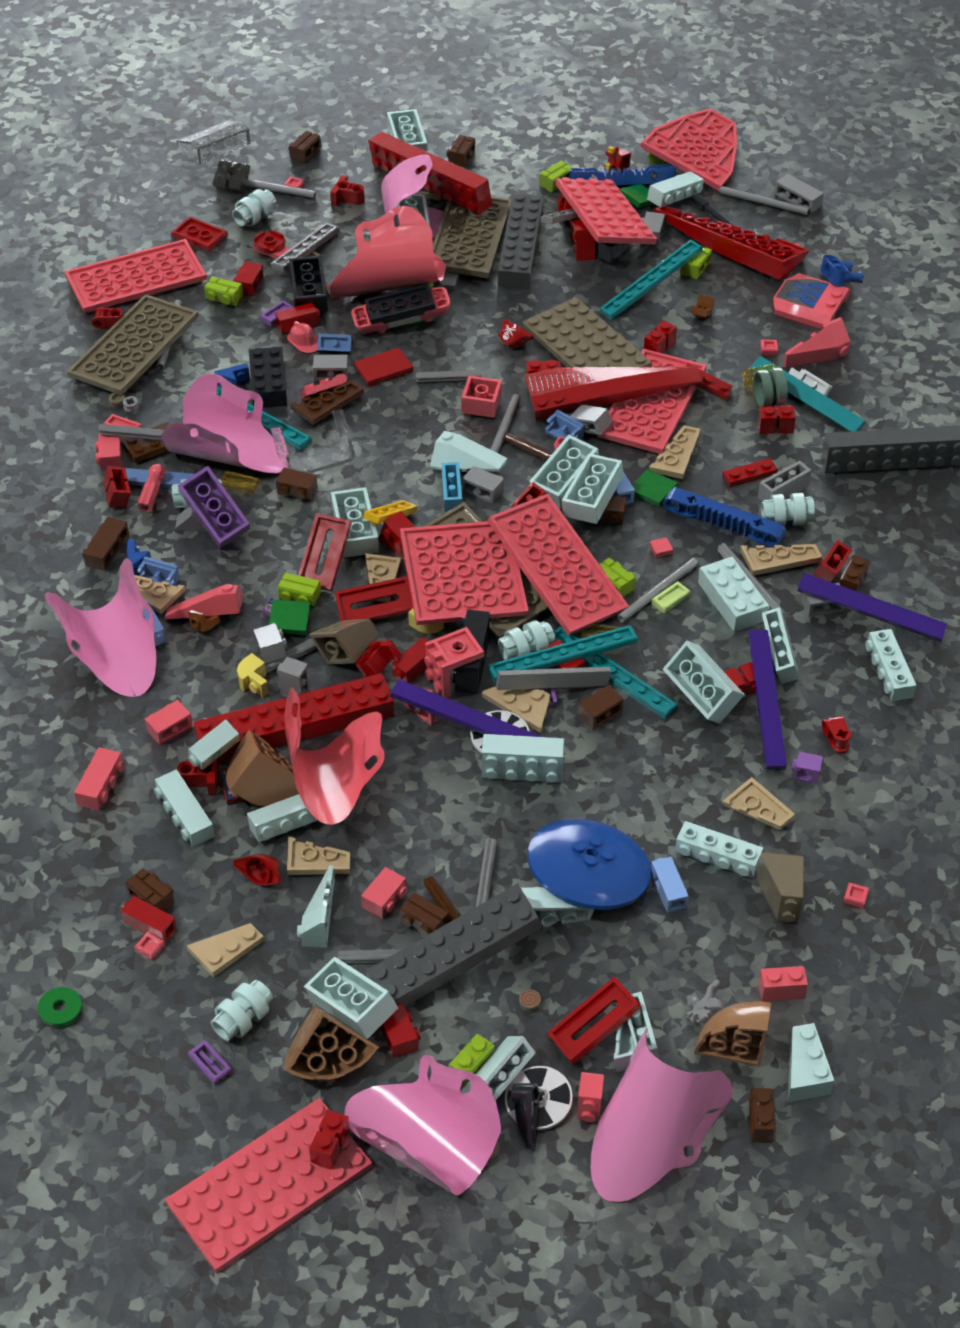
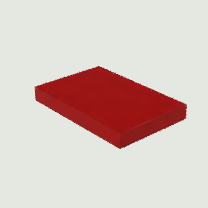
M190 216L171 232V237L178 240L186 239L190 245L208 252L228 236L226 230Z
M399 347L354 362L355 369L368 386L413 371L412 364Z

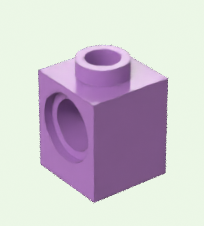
M799 752L798 759H793L791 769L795 771L794 779L818 784L823 756Z

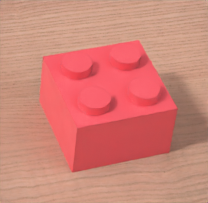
M468 376L461 397V413L495 418L502 397V380Z

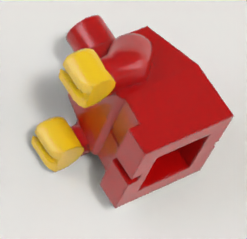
M608 147L609 150L606 151V156L609 157V163L605 164V169L610 171L615 167L616 169L620 168V170L628 168L632 153L618 147Z

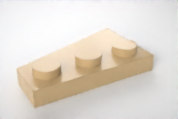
M289 837L288 875L325 874L330 865H334L335 874H350V852L328 846L322 848L314 846L312 842L306 841V843L296 841V838Z

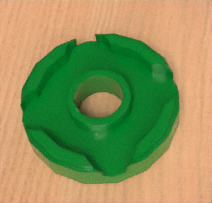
M57 987L49 990L40 998L37 1006L42 1022L54 1028H63L73 1024L79 1018L78 1016L83 1009L79 994L68 987ZM63 1004L66 1006L61 1011L54 1010L58 1005Z

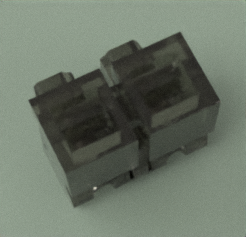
M221 159L218 163V169L215 172L212 185L216 189L231 190L232 192L245 194V183L249 177L251 166Z

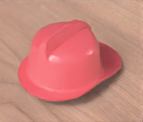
M295 321L287 336V340L301 352L314 353L318 351V337L313 333L312 328L306 323Z

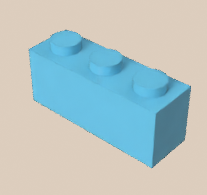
M459 462L441 463L444 513L462 503Z

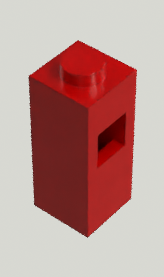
M313 303L275 312L276 325L281 334L289 333L295 321L306 323L310 327L319 325L318 318H320V312Z
M422 637L404 652L398 660L392 662V674L396 680L400 679L410 683L427 668L424 661L427 639Z
M135 896L122 906L121 915L123 923L144 934L149 932L166 943L177 930L174 916Z

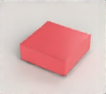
M290 176L284 186L301 189L304 185V180Z
M761 340V355H778L777 340Z
M667 537L650 541L649 546L656 558L673 554V548Z
M848 883L843 903L864 909L869 888Z
M147 932L135 945L134 949L137 953L153 960L165 946V942Z

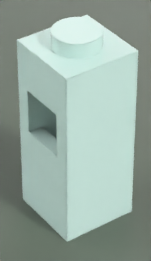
M224 720L188 749L189 761L193 766H198L201 770L205 769L239 741V733L227 720Z

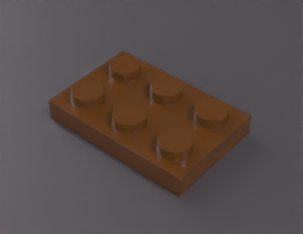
M169 422L162 423L151 429L165 430L170 424ZM134 437L121 439L122 446L135 463L168 451L163 440Z

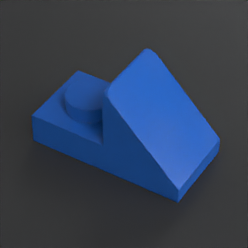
M247 363L214 371L216 375L224 377L235 386H237V383L250 380Z
M135 539L127 540L128 559L132 562L134 575L138 576L140 573L137 570L143 558H151L150 551L140 552L139 546L136 547Z

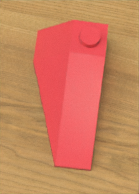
M839 317L826 323L817 334L815 332L810 335L811 338L806 342H800L787 351L783 366L786 368L836 360L847 355L851 341L843 319Z
M225 584L168 607L165 620L189 618L188 612L191 610L204 613L205 616L238 614L241 609L244 593L238 585Z

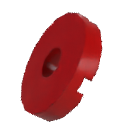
M269 230L267 233L262 231L254 237V247L262 253L279 252L285 247L284 235L274 230Z

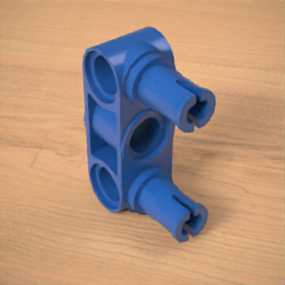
M832 255L823 256L820 272L831 284L844 286L849 282L862 283L863 280L861 279H864L863 273L851 272L853 268L852 262L840 261Z

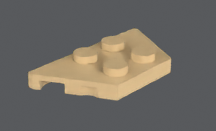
M496 686L482 692L484 699L504 711L516 714L528 726L539 733L542 732L543 722L546 719L547 708L551 700L550 694L542 689L497 690Z

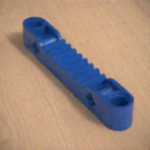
M650 165L646 169L642 167L641 171L636 167L635 171L630 168L629 172L626 168H624L623 172H621L620 168H618L617 172L612 168L611 172L606 169L605 173H603L602 169L598 172L596 168L592 167L570 169V179L583 178L591 180L590 177L594 174V179H610L616 185L655 184L675 177L676 165Z
M672 488L663 501L665 509L686 518L697 517V520L704 518L703 522L709 520L711 525L717 523V527L723 525V529L729 527L731 532L737 530V534L743 532V536L748 535L750 540L774 548L775 545H779L786 534L785 527L778 522L680 488Z

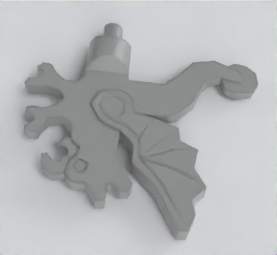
M715 980L709 985L706 995L701 1000L697 997H691L690 1003L693 1006V1010L686 1013V1018L692 1023L695 1022L696 1017L698 1018L696 1022L700 1023L706 1018H710L711 1010L723 1008L720 999L716 997L712 999L713 988L720 984L719 980Z

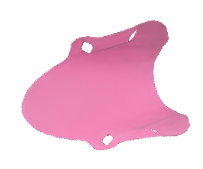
M418 155L406 159L385 176L381 185L385 214L397 207L401 200L417 193L426 184L427 176L432 168V161L429 155ZM425 165L426 170L416 175V169ZM427 207L429 225L432 229L433 238H435L444 212Z
M216 374L202 375L193 382L183 399V423L169 425L161 435L167 450L177 454L267 473H280L283 467H290V460L286 451L261 423L262 397L254 391L241 389L224 377ZM217 383H220L222 386L221 396L217 395ZM250 399L255 401L252 412L247 411V402Z
M128 558L124 559L120 566L117 594L107 605L99 609L79 610L65 602L57 594L49 592L45 594L46 601L55 611L66 632V641L70 650L90 668L99 680L111 690L128 697L141 696L149 689L156 671L154 617L149 604L142 598L134 576L132 562ZM143 609L150 612V620L145 619ZM72 640H75L78 644L79 651H76L71 646Z
M648 1028L640 1037L631 1056L630 1064L599 1120L593 1140L590 1166L591 1178L598 1194L610 1202L628 1201L637 1197L656 1184L672 1169L692 1165L699 1157L703 1139L732 1098L733 1088L731 1081L722 1071L690 1073L671 1067L656 1058L646 1045ZM712 1109H719L714 1113H707ZM692 1146L694 1155L686 1157L684 1147Z
M423 1055L420 1059L417 1081L413 1083L379 1085L365 1089L349 1099L344 1114L349 1116L350 1129L360 1139L455 1196L466 1191L477 1179L488 1162L501 1133L497 1104L487 1083L481 1077L469 1071L439 1064L429 1055ZM429 1065L431 1066L430 1081L428 1080L427 1076ZM465 1079L472 1083L470 1092L467 1094L461 1092L462 1081Z

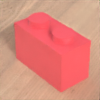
M98 434V441L95 442L96 452H99L96 453V463L100 464L101 471L107 470L108 466L122 467L120 436Z
M178 700L145 718L147 732L159 745L193 726L191 713Z
M384 867L361 895L362 908L383 919L387 913L393 911L396 902L405 896L407 892L406 878Z
M804 966L761 969L758 981L761 1001L805 999L808 983Z
M581 1072L577 1119L585 1122H599L604 1075Z

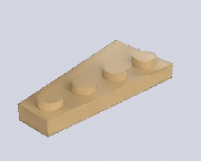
M684 425L674 436L673 441L665 447V451L658 455L655 463L649 466V470L661 475L683 479L701 429Z
M816 544L792 545L791 547L775 545L774 548H764V545H756V548H747V545L740 546V552L753 576L822 561V555Z

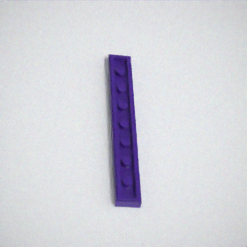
M803 573L797 590L806 595L939 642L942 641L947 623L806 573Z
M749 630L748 638L766 769H786L787 763L768 630Z
M398 679L391 691L390 697L481 734L541 737Z

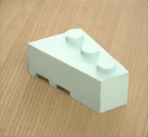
M642 992L631 994L642 1008L617 1029L614 1063L617 1072L627 1070L635 1047L647 1028V1048L660 1060Z

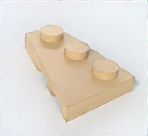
M365 553L369 584L397 578L401 566V558ZM384 597L374 601L390 602L391 597Z
M134 575L144 601L147 600L151 608L160 614L186 591L184 585L178 584V586H173L169 582L162 581V583L152 581L151 578Z
M752 777L723 800V806L778 830H782L795 819V813Z
M249 923L187 945V950L214 977L264 941V936Z

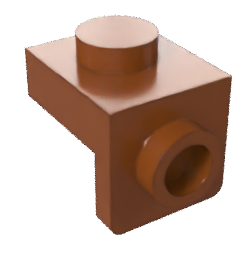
M699 295L697 304L692 307L691 313L696 314L695 316L698 318L708 317L712 314L715 298Z
M193 610L188 612L190 625L193 629L205 632L220 623L219 615L205 616L204 613Z

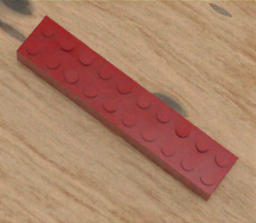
M382 131L368 140L373 166L389 173L406 159L418 155H429L432 161V168L423 189L479 215L492 206L488 179ZM422 165L415 171L416 175L425 171L426 166Z
M380 673L298 694L301 718L300 741L346 729L352 721L368 713L378 712L382 715V719L395 716L394 700L390 697L391 693L383 674ZM287 698L194 721L196 740L198 742L224 720H227L239 733V741L218 757L219 762L232 758L238 745L249 730L268 742L272 748L286 745L284 715ZM293 703L292 715L297 717L298 704Z

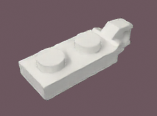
M791 368L789 374L825 396L828 395L833 387L805 369H801L799 372Z

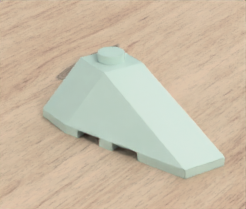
M444 431L435 442L430 468L442 471L441 463L459 462L462 472H467L473 466L487 472H500L508 459L460 434Z
M334 865L328 867L302 916V924L297 927V938H301L302 947H327L335 882Z

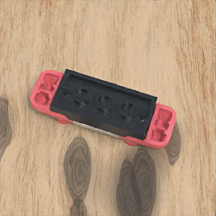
M426 284L365 299L366 305L355 307L351 314L354 325L361 334L373 332L381 334L386 329L421 320L430 322L434 317L447 314L451 304L447 290L444 287L430 289L429 285Z

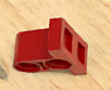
M342 175L330 191L331 205L337 206L340 201L354 205L363 204L365 202L364 186L348 182V176Z
M372 641L364 654L357 660L356 666L364 677L376 675L391 660H398L402 654L393 641Z
M218 758L203 770L198 766H193L190 761H182L178 764L177 771L188 787H207L208 796H217Z

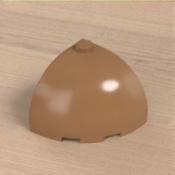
M249 730L235 750L227 769L226 781L229 792L236 798L241 797L259 806H268L298 794L293 769L290 765L291 762L281 753L276 755L268 742Z
M762 1001L741 1002L718 1011L701 1029L694 1054L761 1066L771 1003Z
M314 1005L288 1050L284 1069L295 1076L310 1080L335 1079L361 1067L373 1056L378 1046Z

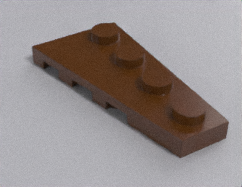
M352 380L333 387V390L330 392L323 391L314 398H310V396L304 398L301 403H291L290 407L291 410L314 425L364 394V388Z

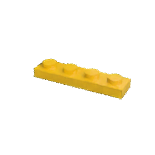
M401 500L364 511L363 518L369 520V523L373 525H380V523H384L385 520L399 511L405 516L416 513L418 506Z

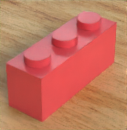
M98 747L74 792L77 805L100 810L102 804L106 803L110 789L114 788L118 774L124 769L121 752Z

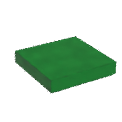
M642 184L619 189L626 199L638 208L654 205V203L647 200L649 189Z
M647 469L632 486L635 489V497L660 507L670 490L677 488L678 482Z
M273 599L269 625L275 623L277 629H281L282 633L306 635L310 602Z

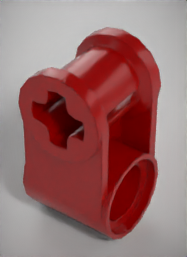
M97 308L95 311L96 316L92 319V325L97 329H110L122 318L123 312L120 308Z
M841 715L822 720L823 733L831 744L832 749L840 754L846 753L850 748L851 732L846 725L844 717Z

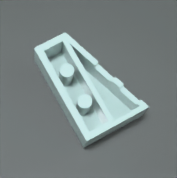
M814 1023L794 1026L792 1028L789 1049L788 1102L827 1096L832 1093L834 1078Z

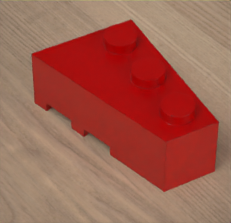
M579 217L570 219L569 232L572 243L576 244V247H574L576 261L595 260L594 237Z
M399 511L384 521L378 540L404 560L400 528L415 526Z

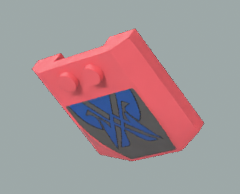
M798 273L786 279L773 298L774 314L823 329V325L834 320V316L842 303H845L850 296L851 289Z

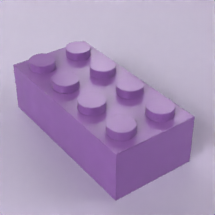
M209 466L178 485V492L219 549L250 530V523Z

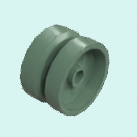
M776 367L769 369V372L766 369L754 372L753 389L758 406L767 407L771 406L772 403L774 405L785 404L788 397V387L783 369Z

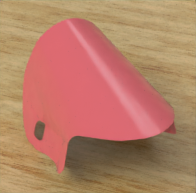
M400 206L393 208L378 219L359 224L355 230L357 254L334 278L330 286V293L341 298L442 281L446 264L438 255L433 253L432 229L423 216L413 207ZM396 214L399 216L398 227H395L394 216ZM365 229L370 232V241L367 242L364 240L363 234Z
M291 687L285 707V734L298 793L308 811L317 820L328 825L337 824L350 814L363 786L380 769L384 762V750L380 744L382 715L378 712L368 713L352 721L326 747L312 751L302 750L298 748L301 739L300 702L298 695ZM293 703L298 704L297 717L292 715ZM373 755L377 756V763L370 770H367L365 763Z

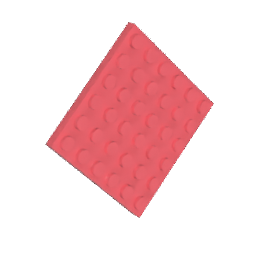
M488 521L400 528V538L416 625L462 621V617H466L467 609L490 612V619L528 615L529 610L519 565Z

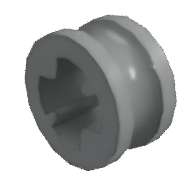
M129 396L123 399V407L126 412L133 413L139 409L136 397Z

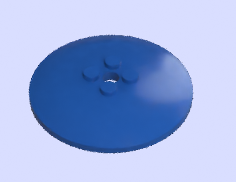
M587 819L559 820L538 830L529 844L527 859L533 876L548 892L570 904L597 910L621 908L637 901L648 888L651 878V867L645 852L631 837L610 825Z

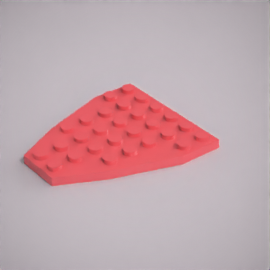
M712 109L698 111L654 128L643 140L640 147L654 154L659 159L673 166L676 165L677 168L685 173L693 172L703 178L705 184L719 191L720 187L727 182L733 172L737 148L736 122Z

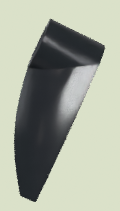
M537 1083L513 1084L511 1098L515 1105L516 1121L520 1134L528 1149H535L539 1117V1086Z

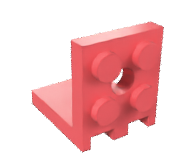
M467 627L425 643L426 657H424V661L427 666L425 674L427 679L433 682L435 691L440 693L442 697L449 698L451 697L449 670L483 658L484 651ZM456 647H461L462 649H461V650H455L454 648H456Z

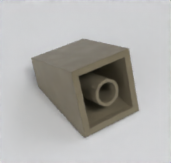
M357 619L337 622L314 631L309 636L327 664L355 663L379 633L370 619Z
M761 852L757 882L776 919L785 922H798L803 900L804 856Z

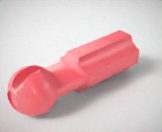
M154 464L149 468V477L144 484L137 508L141 511L149 513L153 510L161 481L166 476V470L160 464Z

